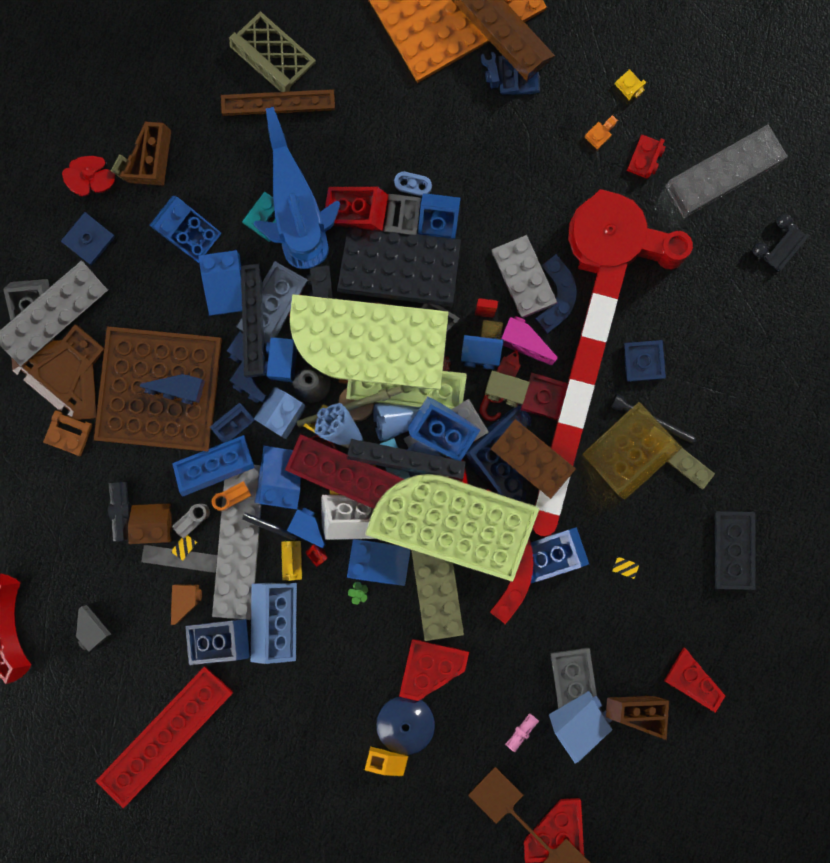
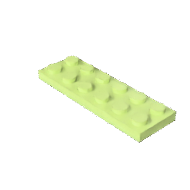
M442 371L440 390L403 386V393L391 396L389 400L377 402L421 407L428 396L449 409H453L463 403L466 374ZM348 380L346 399L359 400L376 394L379 390L391 389L399 385Z

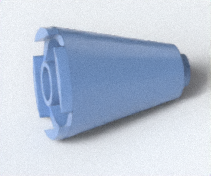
M387 403L375 404L373 419L377 423L378 428H375L379 440L386 441L407 432L420 407Z

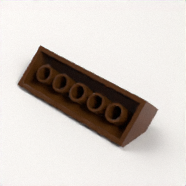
M452 0L526 81L555 57L550 49L504 0Z

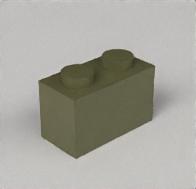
M492 371L484 395H488L489 400L499 402V399L507 401L506 405L517 407L524 402L529 382Z

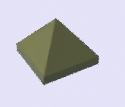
M119 155L111 172L120 177L121 172L125 170L129 162L128 159Z

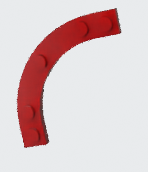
M530 538L526 544L514 580L510 581L506 591L490 611L504 624L508 622L524 600L531 583L533 551Z

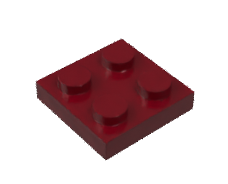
M531 373L528 380V389L520 410L557 421L568 383Z

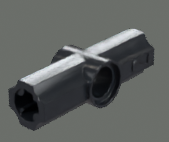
M127 482L109 483L110 504L108 513L109 519L112 521L113 541L129 540L128 523L131 504L128 502Z

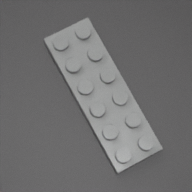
M80 261L0 330V346L20 366L23 365L108 290L84 262Z

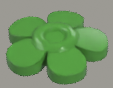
M355 582L353 584L354 589H349L348 595L353 597L351 600L353 604H359V602L367 600V595L364 593L368 592V588L366 585H361L360 582Z

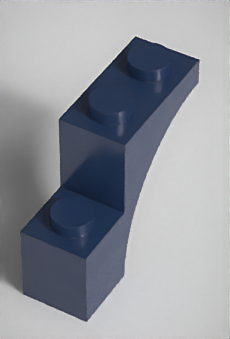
M239 332L227 350L231 354L229 358L238 364L242 361L230 379L234 383L232 387L240 393L243 391L249 393L248 398L258 404L259 401L264 403L267 396L257 387L254 378H246L244 376L243 334Z

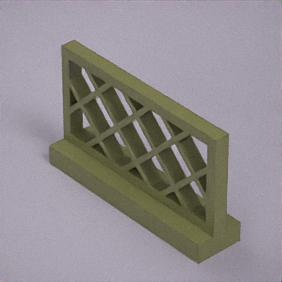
M261 11L237 34L234 32L229 37L230 47L280 92H289L290 87L316 62L313 57ZM261 19L267 24V29H256L255 24ZM245 33H254V41H246L242 36ZM256 33H267V41H256ZM269 33H277L280 36V41H269ZM256 46H267L268 53H259L256 50ZM270 46H281V53H270ZM283 46H292L294 53H283ZM270 58H281V65L271 64ZM283 58H294L295 65H284ZM297 58H305L308 63L306 65H297ZM284 70H295V75L289 80L284 75Z

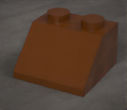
M171 503L132 505L128 523L129 544L172 542Z

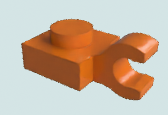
M612 115L603 126L598 122L585 135V138L598 150L612 136L609 131L616 125L618 120Z

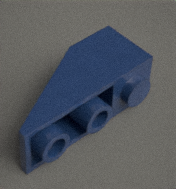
M181 374L141 383L140 387L145 389V393L156 395V392L164 394V398L174 400L177 397L182 399V403L193 405V402H200L205 381Z

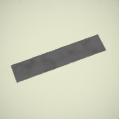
M144 545L141 562L214 573L216 571L218 555L189 552L184 561L171 553L173 549Z

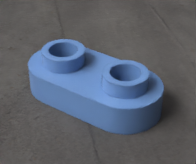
M400 172L394 179L395 187L400 192L421 197L423 193L429 194L431 192V181L425 176ZM405 180L407 185L402 186L400 182ZM425 185L426 188L424 190H420L419 186Z

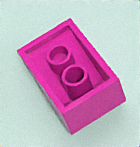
M516 316L514 318L510 317L501 338L503 346L515 351L518 350L522 354L553 365L557 356L536 332L525 323L524 319Z

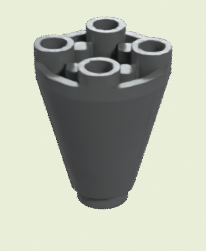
M311 365L304 366L294 376V392L304 402H320L327 397L330 391V377L319 372V370ZM308 376L312 378V382L309 384L305 382Z

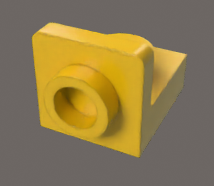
M629 69L615 82V85L631 100L634 96L638 98L645 91L644 86L647 82L645 80L641 82Z

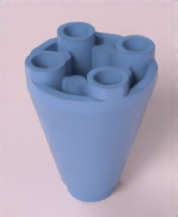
M338 403L319 410L315 424V433L319 437L348 449L351 439L364 441L344 405Z

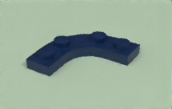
M557 254L541 266L555 285L557 304L549 307L535 319L546 334L568 317L576 301L575 280Z

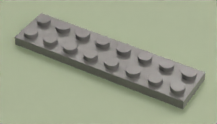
M254 465L255 468L224 480L223 491L244 481L252 496L221 513L212 617L251 620L252 584H255L260 527L242 520V516L245 512L261 518L262 504L255 503L261 465ZM223 497L222 507H224L227 502L225 497Z

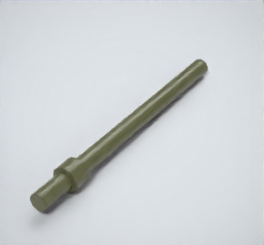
M401 385L391 389L385 388L379 390L376 394L344 404L348 411L380 400H389L391 396L403 393L404 389ZM315 414L298 420L297 425L301 428L304 427V424L316 423L318 416Z

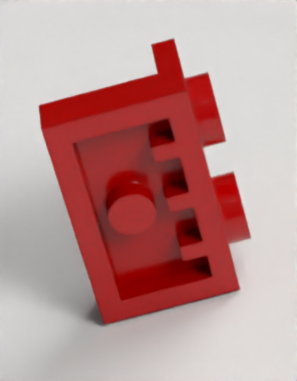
M641 135L627 171L646 179L651 174H655L659 165L656 163L658 156L662 157L665 146H663L665 140L661 138L660 141Z

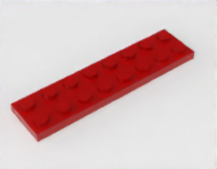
M204 666L105 770L96 782L124 808L233 692L207 666Z

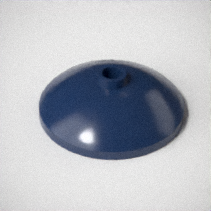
M398 696L389 700L379 712L377 718L378 736L384 746L394 753L401 755L417 753L429 744L434 734L435 721L432 711L422 700L416 701ZM404 724L409 725V729L406 731L402 729Z

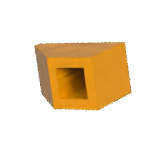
M370 746L365 770L381 775L403 776L408 756Z

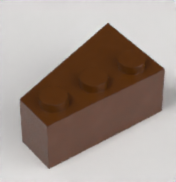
M144 123L135 142L136 147L132 155H129V162L120 175L128 183L164 185L171 130L164 123Z
M656 696L607 698L606 718L667 740L669 701Z

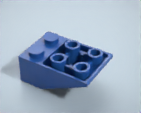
M172 196L150 224L153 229L198 263L199 256L205 255L221 235L219 230L176 196Z

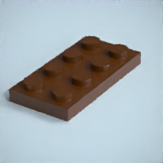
M516 419L491 448L493 452L550 499L553 498L576 470L575 467Z

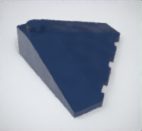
M518 405L487 428L488 433L475 440L462 459L465 460L468 467L492 492L523 502L526 499V492L523 491V479L526 478L491 450L492 446L515 419L526 428L531 426V417L526 411L520 410L522 405Z

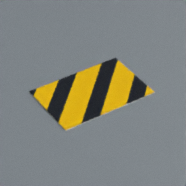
M187 535L179 540L171 553L184 561L197 542Z
M617 557L613 571L634 579L639 564Z

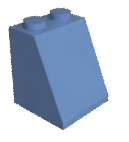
M274 387L254 419L287 439L305 411L306 406L286 392Z
M590 691L549 714L556 736L574 763L579 762L612 731L610 725L612 720L606 718V711L603 712L600 708L602 707L600 700L597 696L593 697Z

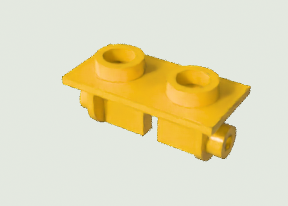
M301 541L282 542L283 580H302Z

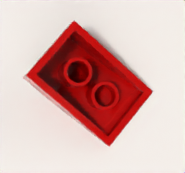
M329 187L325 208L335 201L340 202V208L333 226L382 231L388 194L379 187Z

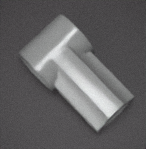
M205 504L193 505L172 527L178 535L185 538L202 521L209 517V507ZM198 507L202 508L204 512L201 518L196 515Z

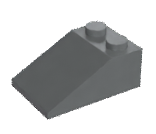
M48 279L10 282L4 288L11 321L50 288Z

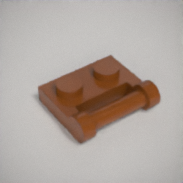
M56 410L43 442L81 456L91 432L92 424L62 415V412ZM62 422L82 430L81 436L59 428V423Z

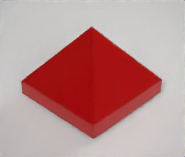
M315 544L305 552L316 567L327 559L325 549Z

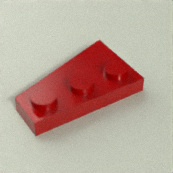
M683 648L664 681L716 713L725 695L694 660L687 649Z

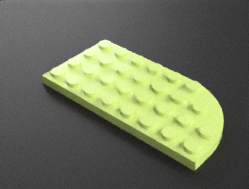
M292 294L290 328L294 343L302 357L319 372L345 380L441 389L448 322L447 311Z
M433 474L417 475L395 484L381 497L373 510L365 534L513 581L539 508L448 477Z

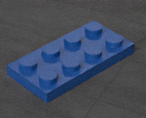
M244 435L210 448L209 452L202 451L172 463L182 497L255 468Z

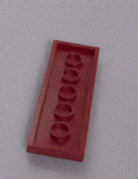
M301 434L285 469L290 473L373 509L391 487L405 480L371 464L348 460V454Z

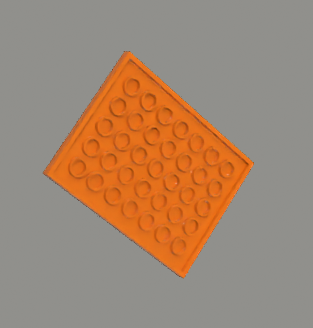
M369 0L417 83L490 42L452 0ZM504 0L524 22L547 9L543 0Z

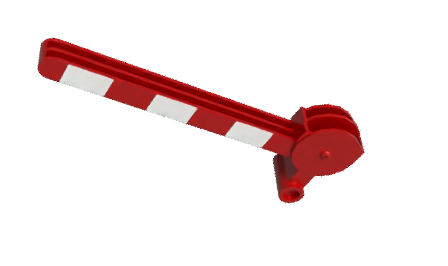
M601 189L576 209L569 224L568 240L573 254L580 261L578 269L597 273L550 447L572 466L575 461L626 267L638 256L658 261L661 267L665 269H675L686 260L693 249V242L687 233L674 231L668 234L647 228L644 213L633 200L621 194ZM570 477L552 499L539 490L535 503L539 511L532 528L536 534L548 536L555 531Z

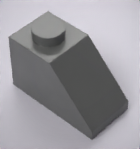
M85 605L80 607L78 611L76 637L82 649L92 651L107 639L111 633L90 608Z

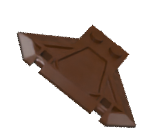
M74 325L63 340L49 341L23 365L20 366L12 358L13 372L17 375L24 372L26 374L24 378L26 383L58 410L62 411L66 408L70 411L67 417L75 420L96 418L97 408L93 365L103 354L104 347L78 325ZM29 363L34 365L32 369L27 366ZM72 399L77 401L75 405L70 402Z

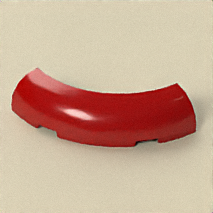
M0 573V677L5 684L21 678L29 670L31 663L22 651L15 628L14 610L20 582L9 575Z

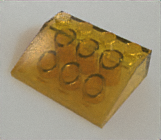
M638 402L589 447L583 455L620 497L626 499L673 457L682 446Z

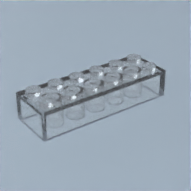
M768 124L670 179L666 184V188L685 218L781 164L788 156Z

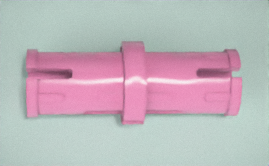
M529 713L523 723L515 728V733L506 742V745L516 752L521 743L529 738V733L539 720Z

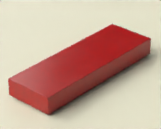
M479 298L475 309V316L494 318L498 302L496 300Z

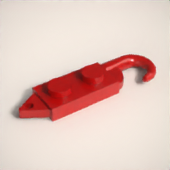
M518 350L507 357H503L496 372L515 377L521 366L519 364ZM485 395L480 404V415L486 421H495L501 416V413L498 412L495 416H489L486 410L490 401L500 403L503 400L499 399V402L488 399V395Z

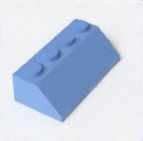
M297 583L252 584L251 662L270 664L296 661Z

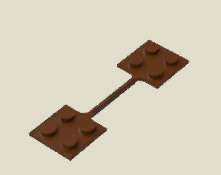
M496 767L468 795L496 824L505 814L511 813L549 851V857L543 863H590L567 839L556 849H551L514 812L513 807L523 794Z

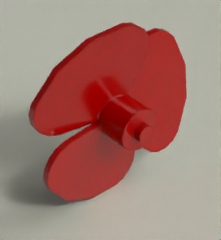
M97 156L77 158L70 162V168H66L62 172L66 186L79 196L88 195L90 187L93 191L99 193L111 188L115 180V174L109 169L98 171L104 167L105 160Z

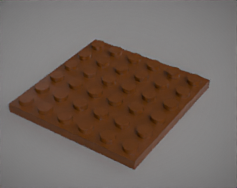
M107 327L94 440L209 452L212 433L210 426L213 424L222 338ZM181 374L205 381L200 402H193V405L182 403V399L177 397L174 400L164 398V394L156 392V395L145 393V389L140 387L141 383Z

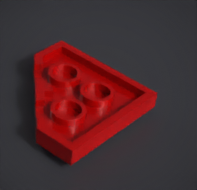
M412 638L399 697L419 701L454 677L459 676L465 672L469 652Z
M580 798L560 799L534 828L533 831L551 849H556L567 839L584 856ZM530 833L524 840L525 863L544 862L549 857V851Z

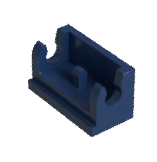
M239 403L211 425L210 428L225 443L236 437L252 424L255 419Z

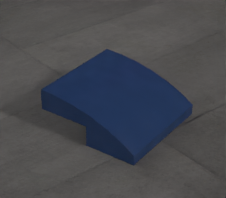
M498 56L501 94L540 93L539 71L526 81L504 56Z

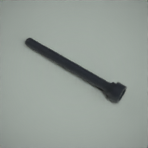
M615 395L610 408L616 411L618 409L621 411L625 410L691 444L696 442L694 436L626 403L627 401L624 400L623 396Z

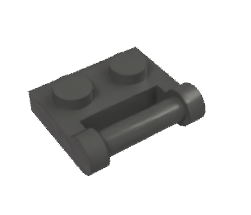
M388 194L387 215L383 232L416 235L421 198ZM398 202L401 203L398 227H394L395 205Z

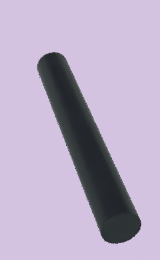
M245 512L242 516L244 521L293 541L297 539V536L288 532L287 529Z

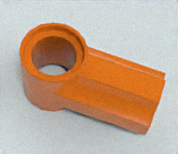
M242 481L222 493L216 494L212 498V505L219 511H226L252 495L245 482ZM220 497H225L226 505L222 508L218 507L217 500Z

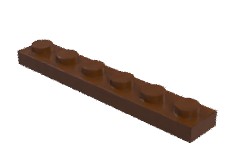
M334 90L221 95V110L223 116L266 114V109L274 107L276 113L335 110Z

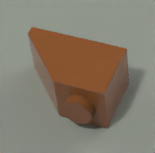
M172 585L171 625L178 624L198 605V601H201L202 590L199 589V585Z

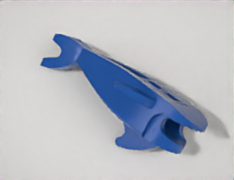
M274 107L267 108L268 131L273 150V202L276 223L255 221L254 226L270 241L282 243L285 258L289 264L301 269L313 268L321 264L328 255L329 247L325 232L334 225L340 208V202L335 201L321 212L319 211L309 185L287 148L286 139Z

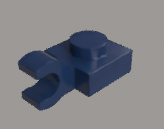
M491 52V60H486L485 55H481L482 64L488 68V71H485L486 82H490L491 89L498 88L500 82L494 52Z

